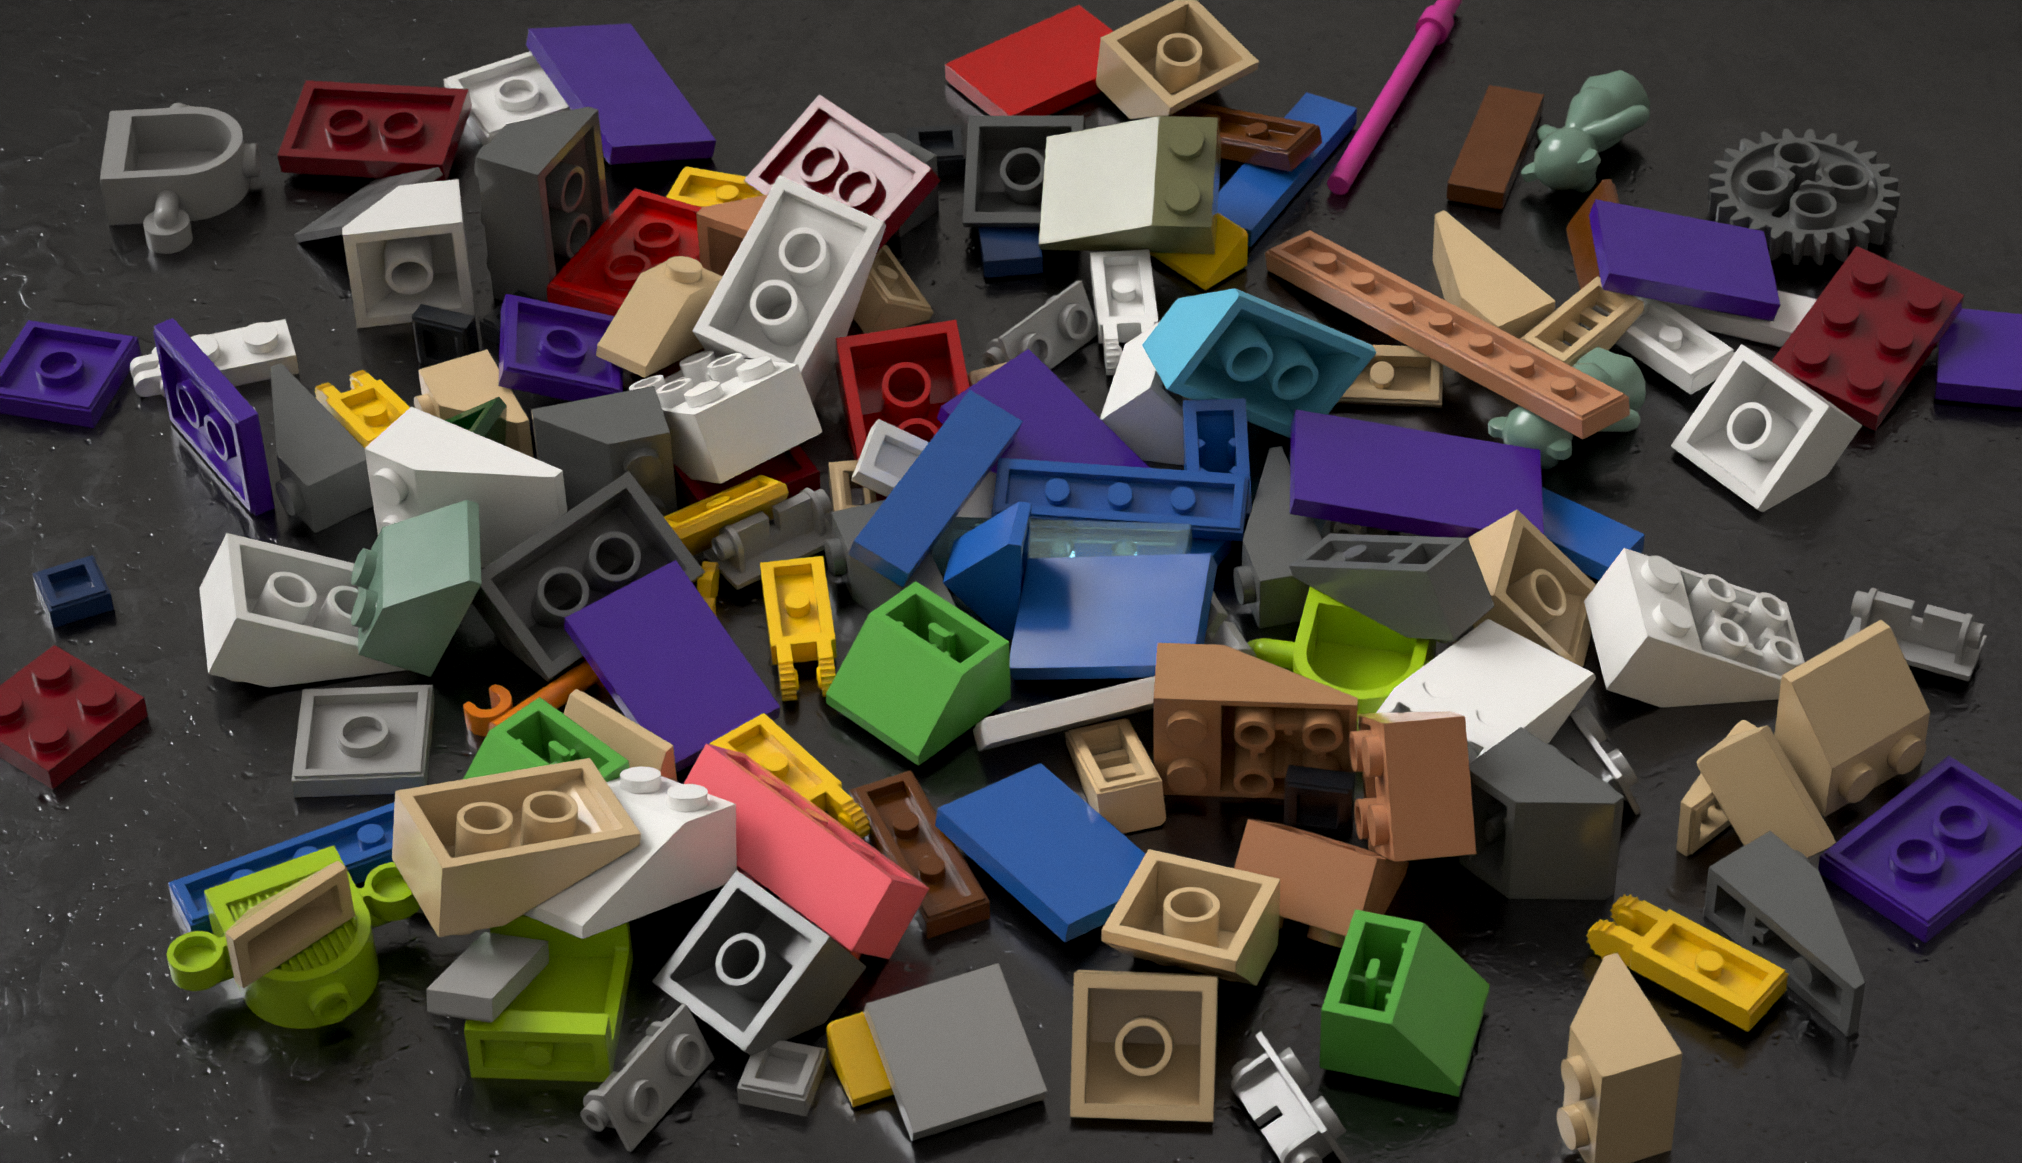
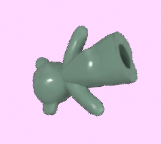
M1622 70L1604 75L1590 76L1580 92L1573 97L1568 109L1565 126L1559 129L1544 124L1537 129L1536 138L1540 145L1535 151L1534 162L1525 166L1521 171L1525 182L1539 179L1542 184L1553 190L1573 189L1581 193L1589 191L1596 183V171L1601 162L1598 154L1609 149L1620 141L1625 134L1642 127L1649 120L1650 101L1642 84L1634 76Z
M1596 347L1580 357L1572 367L1629 396L1630 415L1598 432H1629L1638 428L1641 422L1638 411L1645 402L1646 388L1642 372L1633 359L1612 353L1600 347ZM1521 406L1513 409L1507 417H1495L1488 423V434L1492 437L1502 438L1504 444L1540 450L1541 469H1551L1558 464L1559 460H1565L1572 455L1574 434Z

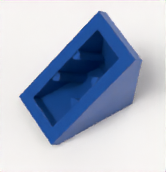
M1246 398L1183 400L1184 470L1249 475L1250 480ZM1251 482L1246 518H1249L1252 510Z
M1017 502L955 539L943 584L1000 636L1009 640H1013L1030 551L1032 503Z

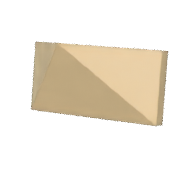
M339 861L330 864L250 908L225 932L234 980L238 985L245 988L355 916L347 867Z

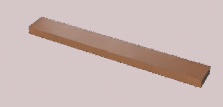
M1311 230L1265 252L1267 270L1581 439H1585L1630 415L1629 396Z

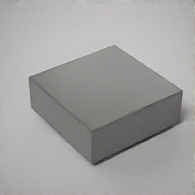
M778 1041L770 1048L751 1055L737 1087L738 1103L807 1116L827 1066L826 1049L788 1041Z

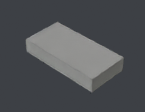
M483 932L426 989L427 1012H432L435 1015L491 1023L549 964L548 941Z

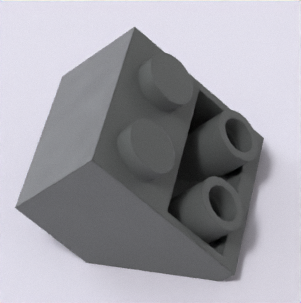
M1522 727L1469 763L1476 854L1460 855L1459 864L1509 899L1606 900L1615 893L1624 803L1623 795L1615 791L1606 781L1596 778L1565 757L1556 747L1546 744Z

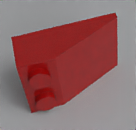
M957 320L836 338L835 368L854 460H859L869 431L878 419L930 442L943 425L937 419L941 406L969 388ZM876 492L877 502L887 498Z

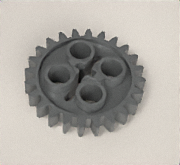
M1784 129L1782 139L1775 140L1768 133L1761 132L1759 144L1743 138L1740 140L1739 151L1726 148L1723 161L1715 160L1713 174L1709 175L1708 213L1716 215V222L1764 231L1771 261L1785 253L1790 254L1793 265H1798L1803 256H1811L1817 265H1823L1825 255L1832 254L1839 261L1845 262L1848 249L1854 250L1858 246L1868 251V243L1881 245L1884 239V232L1893 231L1900 199V193L1897 192L1898 178L1889 177L1891 168L1889 164H1876L1877 153L1875 151L1858 154V141L1854 140L1843 146L1838 145L1837 134L1831 133L1824 140H1818L1813 129H1808L1803 138H1795L1789 129Z

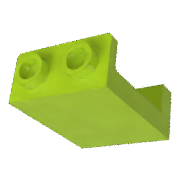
M524 914L506 925L490 928L491 933L548 941L549 964L491 1023L466 1019L464 1033L471 1077L604 1082L614 1069L633 962L629 922L584 939Z

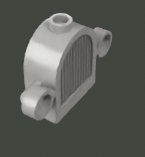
M174 103L169 108L110 111L100 174V184L108 224H143L147 246L156 253L171 254L187 248L193 240L190 221L211 218L230 210L247 194L250 188V178L260 177L258 144H244L243 133L239 123L225 112L206 107H193L183 103Z

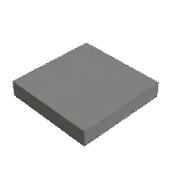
M433 685L303 690L291 779L294 798L395 794L397 790L427 786L435 707Z
M999 963L866 1003L864 1015L911 1141L1045 1099L1048 1090Z

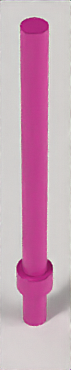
M1437 0L1433 6H1429L1424 10L1415 26L1416 36L1327 181L1330 191L1338 195L1348 192L1435 45L1442 44L1453 28V15L1462 0Z

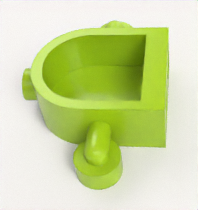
M1310 586L1295 642L1259 638L1249 641L1248 645L1253 649L1256 657L1358 698L1357 714L1376 713L1396 686L1434 659L1437 640L1407 638Z
M335 846L318 850L204 890L212 933L205 931L189 932L179 936L170 944L167 950V960L173 982L184 990L201 991L234 978L225 932L246 911L336 861L344 865ZM394 862L382 864L374 868L367 875L363 888L355 886L347 871L355 916L245 988L237 984L244 1001L253 1013L261 1019L281 1027L295 1029L316 1028L343 1020L357 1011L370 998L379 977V964L372 929L393 921L406 919L415 914L420 908Z

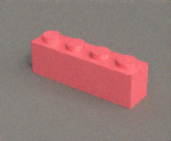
M706 744L684 784L703 786L708 790V794L736 804L737 870L764 890L768 888L780 897L779 900L810 923H814L824 930L828 936L856 959H859L861 954L890 959L930 888L746 754Z

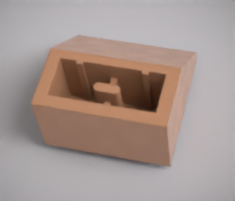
M1451 711L1357 714L1359 731H1351L1349 734V754L1353 771L1362 772L1364 798L1356 799L1354 806L1355 824L1359 839H1367L1368 849L1394 862L1476 854L1465 716Z

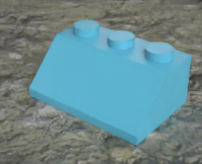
M1236 288L1177 298L1142 344L1167 390L1192 400L1246 398L1248 422L1291 438V423L1295 410L1328 415L1377 353L1371 344Z

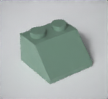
M464 500L384 526L371 550L363 548L360 551L351 576L352 585L358 586V597L351 616L352 626L358 627V655L431 677L482 584L479 503Z

